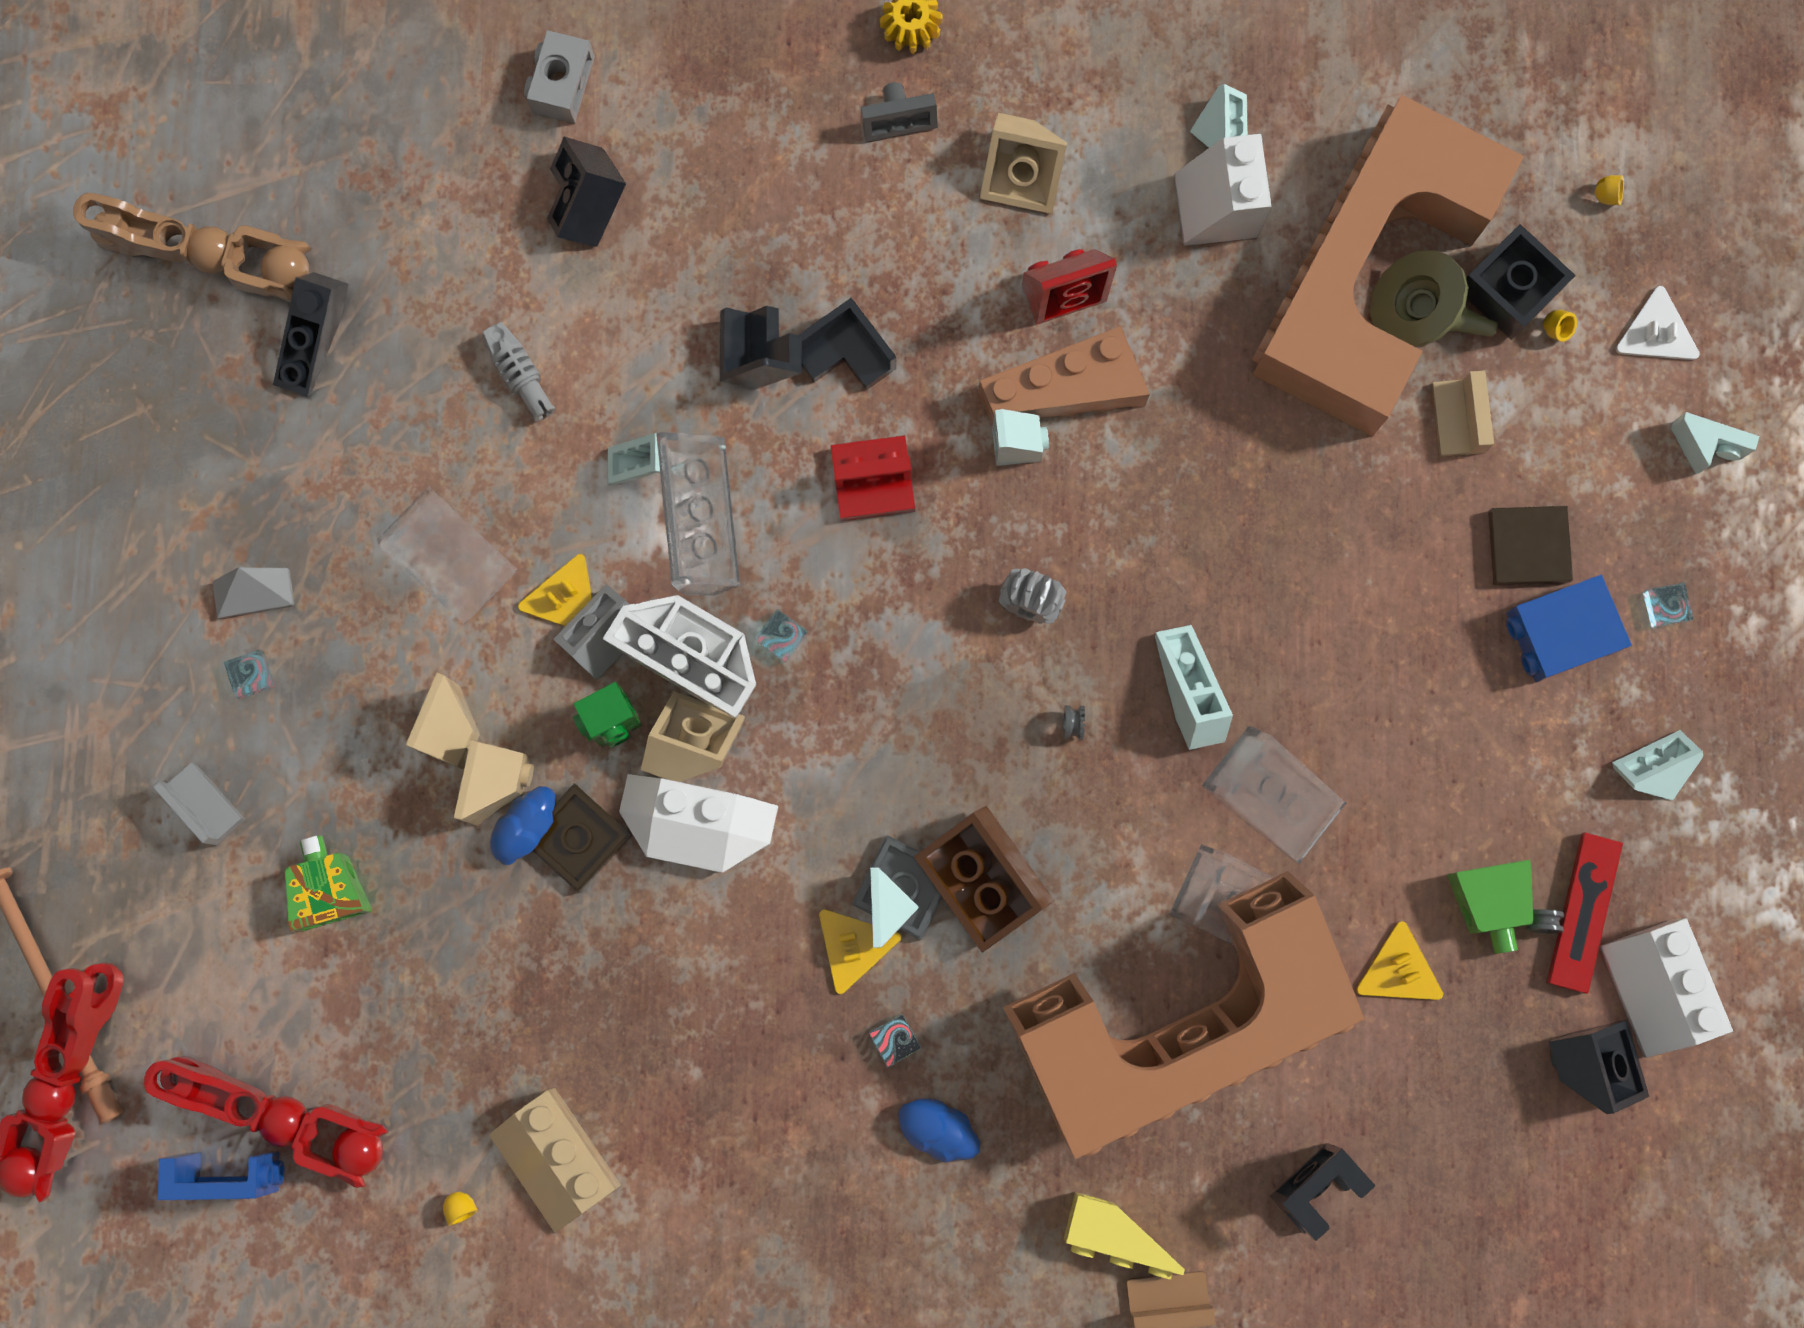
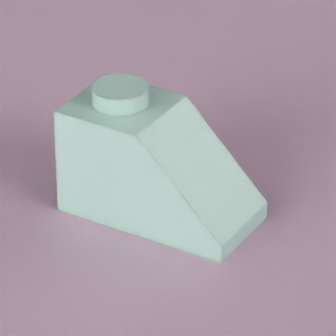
M1004 409L995 410L992 433L996 466L1041 462L1043 450L1049 449L1047 427H1040L1039 415Z

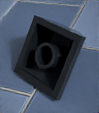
M1627 1020L1570 1033L1549 1041L1551 1063L1557 1070L1559 1080L1605 1114H1614L1650 1097Z

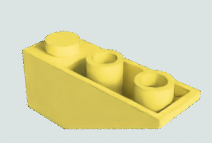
M1075 1192L1063 1238L1067 1244L1072 1245L1071 1252L1094 1258L1095 1251L1111 1255L1110 1263L1126 1268H1133L1134 1262L1149 1266L1148 1273L1166 1279H1171L1173 1273L1184 1275L1185 1269L1115 1203Z

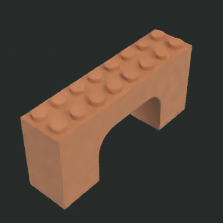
M1402 94L1395 107L1387 104L1252 358V361L1258 363L1252 375L1373 437L1389 418L1423 352L1367 322L1355 305L1353 290L1356 278L1384 226L1395 220L1416 219L1472 246L1492 220L1524 156Z
M1289 871L1217 905L1239 957L1240 966L1237 980L1229 993L1219 1001L1155 1032L1134 1040H1120L1111 1037L1106 1030L1094 1000L1075 973L1003 1007L1053 1120L1075 1160L1082 1156L1094 1155L1103 1146L1117 1139L1129 1138L1136 1134L1140 1128L1154 1121L1166 1120L1175 1111L1189 1104L1201 1103L1207 1100L1212 1093L1220 1089L1239 1085L1246 1080L1247 1076L1262 1069L1274 1068L1283 1059L1299 1051H1309L1315 1048L1320 1041L1334 1034L1346 1033L1355 1024L1365 1020L1316 896Z

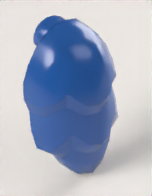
M538 786L527 794L518 796L506 814L498 818L491 833L490 848L492 855L501 864L511 865L516 859L531 853L552 825V812L555 806L556 794L551 788Z
M919 1099L904 1104L900 1108L898 1116L901 1131L907 1141L917 1150L926 1152L934 1159L944 1163L953 1160L972 1159L980 1153L979 1138L973 1131L968 1116L961 1111L948 1107L944 1102L936 1099Z

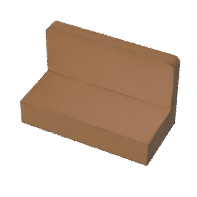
M1203 1271L1185 1272L1184 1275L1172 1274L1171 1279L1149 1276L1132 1278L1126 1281L1131 1328H1195L1216 1325L1214 1308L1209 1304L1206 1274Z

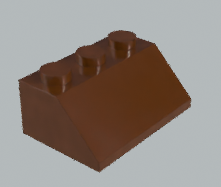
M987 806L970 814L914 856L982 953L1055 901Z

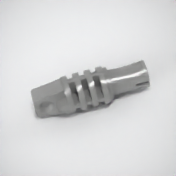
M503 322L484 330L483 339L493 363L511 392L522 397L535 422L543 420V414L546 417L553 414L556 408L551 404L539 384L541 375L521 343Z

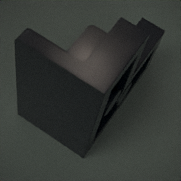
M564 136L550 167L561 187L547 220L558 238L597 247L622 195L626 182L602 147Z
M849 298L799 334V336H802V367L814 383L843 362L847 364L866 391L896 370L895 354L852 298Z
M764 306L749 313L731 308H724L720 311V382L759 389L802 373V336L789 333L779 337V308Z

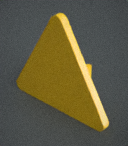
M576 555L523 599L518 605L519 610L566 626L592 599L587 563L584 555Z
M822 910L819 913L834 986L838 994L846 992L901 940L900 933L896 932L882 948H873L872 924L828 910Z
M1403 921L1398 922L1356 988L1357 993L1368 996L1440 1000L1443 997V991L1407 923Z

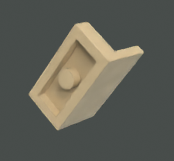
M1485 370L1470 371L1463 380L1433 382L1431 388L1439 456L1482 454L1494 445Z

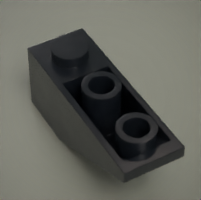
M315 272L296 277L273 381L274 386L307 397L311 396L341 321L348 283Z

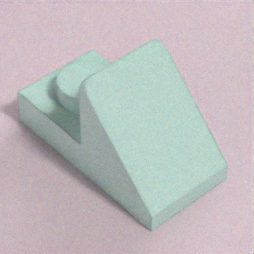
M1685 412L1673 421L1671 427L1696 474L1701 473L1711 465L1715 451H1717V456L1723 459H1743L1756 450L1760 437Z

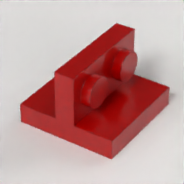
M905 435L831 445L841 521L915 512L911 463Z

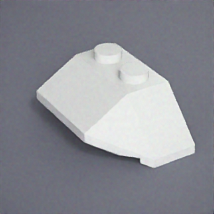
M679 595L623 606L603 637L604 641L643 667L704 703L734 718H737L756 687L745 635Z
M628 774L619 812L646 857L724 873L771 843L778 806L729 792L662 778Z

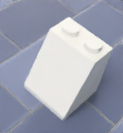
M1261 134L1222 138L1175 172L1174 179L1184 246L1258 237L1272 207Z

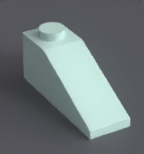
M1192 625L1156 632L1155 639L1175 719L1189 750L1225 742L1233 714Z

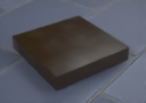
M1568 506L1491 508L1488 511L1493 585L1570 583L1573 581Z
M574 783L555 804L552 812L553 823L540 839L533 852L573 889L581 893L632 835Z

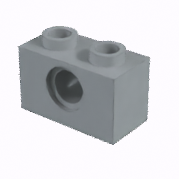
M547 30L544 42H539L535 50L534 62L537 65L534 75L527 78L524 88V97L527 98L533 113L571 123L576 122L595 58L589 40ZM556 72L566 73L560 80H550V77Z

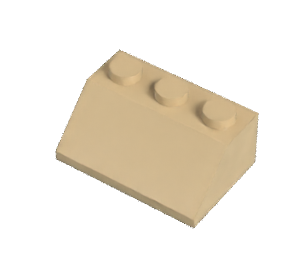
M555 1088L542 1093L489 1134L554 1233H557L621 1186Z

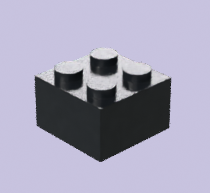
M1519 224L1467 276V299L1488 319L1498 322V328L1509 339L1513 340L1576 275L1528 230Z

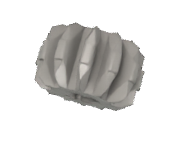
M1026 568L1021 570L1012 569L1001 587L999 602L1006 611L1014 613L1016 617H1022L1027 621H1035L1038 624L1054 623L1060 612H1062L1067 591L1059 581L1051 579L1049 575H1043L1038 571L1034 572Z

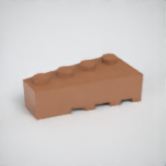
M1121 326L980 380L978 391L992 426L995 410L1000 409L1039 415V420H1041V418L1061 416L1062 418L1075 416L1077 413L1098 411V413L1113 411L1115 408L1145 407L1150 396Z

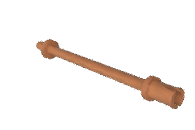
M9 867L0 869V908L44 997L52 975L6 882L12 876L13 871ZM90 1055L87 1065L80 1072L82 1075V1085L79 1087L82 1095H87L99 1119V1124L104 1125L119 1118L125 1112L121 1109L109 1084L112 1081L110 1074H104L103 1071L98 1070Z

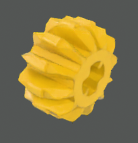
M892 0V2H885L882 6L884 15L880 18V27L885 30V40L887 42L895 41V48L898 52L905 45H908L910 52L914 54L918 44L928 50L931 42L930 38L937 39L940 35V28L938 26L942 24V14L937 11L938 2L936 0Z

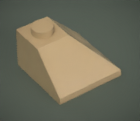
M998 113L992 132L980 199L1052 214L1067 142L1035 120Z
M437 672L406 746L464 770L470 740L478 742L480 734L461 687L445 675Z
M673 691L648 735L641 770L660 778L681 782L720 768L744 723L745 716L739 714L737 718H734L703 701Z
M470 740L454 819L477 826L513 802L518 796H521L524 786L529 787L533 777L534 765L529 764L530 757L524 753Z

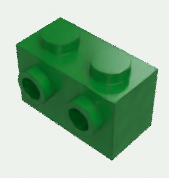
M616 681L573 703L578 714L573 716V720L579 732L589 742L594 740L601 747L607 744L609 748L616 747L630 739L629 732L643 726L626 692Z

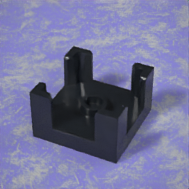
M1326 1143L1276 1189L1270 1197L1303 1234L1307 1232L1313 1240L1317 1241L1329 1230V1225L1309 1202L1324 1193L1332 1180L1344 1191L1352 1189L1360 1198L1367 1195L1376 1185L1343 1148Z

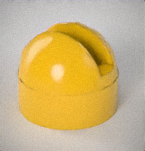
M1609 175L1601 178L1597 182L1594 192L1596 199L1605 205L1620 206L1624 192L1623 175Z
M1553 310L1544 318L1543 328L1550 338L1565 342L1576 331L1577 317L1574 313L1566 310Z
M463 1192L451 1193L443 1204V1213L449 1226L463 1222L478 1212L474 1200Z

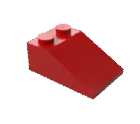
M1077 249L1064 255L1063 260L1050 264L1048 261H1040L1028 267V271L1023 274L1022 286L1036 325L1107 302L1117 268L1115 258L1096 249L1084 252L1083 249Z

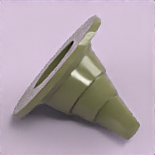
M1435 250L1415 251L1398 259L1381 275L1372 293L1370 314L1373 326L1414 347H1423L1437 341L1447 332L1493 337L1497 331L1498 322L1481 316L1467 308L1468 285L1464 270L1451 256Z

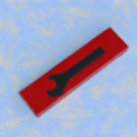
M1586 832L1581 833L1563 909L1564 918L1560 922V926L1564 927V932L1557 935L1547 984L1583 994L1589 993L1622 851V842Z

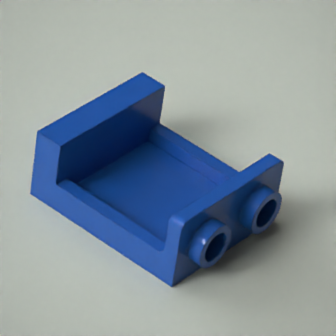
M1602 574L1523 603L1507 612L1506 626L1513 640H1518L1523 652L1521 655L1523 668L1529 676H1533L1536 683L1632 646Z
M271 1151L249 1157L248 1176L200 1177L201 1153H182L160 1158L158 1200L256 1199L279 1191V1185H282L285 1176L284 1162L279 1160V1151Z

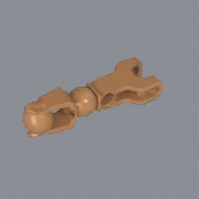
M96 193L81 195L73 206L75 220L83 229L90 232L92 239L103 249L129 256L146 255L171 262H186L187 265L194 266L196 269L207 274L224 271V274L233 286L240 291L268 297L273 295L291 302L296 277L309 274V264L304 254L311 251L312 248L304 241L282 239L278 234L247 225L238 227L230 235L216 226H204L197 229L194 224L189 223L185 227L174 218L148 212L120 199ZM100 206L105 211L96 215L94 220L86 219L85 212L89 207ZM182 235L179 244L173 247L167 246V242L172 236ZM250 247L268 250L261 260V274L263 278L242 273L238 270L239 266L245 261L244 253H247Z

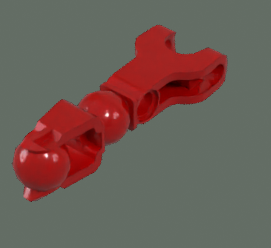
M111 963L94 964L87 967L84 972L75 968L60 970L53 975L49 982L42 1002V1016L45 1019V1025L35 1054V1069H32L30 1073L34 1078L28 1081L22 1094L24 1109L16 1111L14 1114L6 1115L0 1122V1188L9 1196L26 1198L35 1195L39 1203L45 1201L50 1196L54 1174L62 1168L75 1137L74 1127L67 1123L68 1119L64 1117L75 1103L76 1092L73 1084L80 1082L81 1076L78 1074L88 1063L100 1029L115 1011L123 987V974ZM103 973L107 978V988L102 993H96L97 978ZM70 979L74 983L75 988L67 995L65 983ZM60 1053L62 1054L64 1059L63 1066L61 1065L59 1060ZM29 1125L35 1132L44 1137L41 1152L36 1148L20 1147Z
M185 1056L155 1062L147 1069L144 1076L145 1090L151 1096L183 1109L203 1113L234 1126L243 1127L249 1125L251 1126L249 1131L254 1133L259 1131L263 1139L273 1146L282 1148L292 1146L291 1150H294L293 1159L296 1164L329 1177H337L355 1188L366 1186L363 1176L376 1170L382 1160L383 1146L380 1136L389 1133L383 1124L366 1121L360 1116L332 1104L321 1105L307 1111L303 1103L293 1097H276L272 1094L266 1096L263 1091L254 1086L232 1078L208 1064ZM160 1072H161V1075H160V1083H161L163 1089H162V1088L159 1086V1084L157 1083V1075H158ZM173 1073L178 1077L177 1083L173 1078ZM243 1096L251 1098L255 1104L254 1114L250 1118L243 1116L238 1109L239 1100ZM322 1118L347 1127L334 1141L332 1148L333 1161L310 1150L311 1140L318 1135L317 1125Z

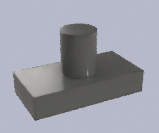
M892 82L884 86L882 89L884 103L861 107L863 131L866 141L938 128L937 105L934 93L906 98L904 86L898 82Z

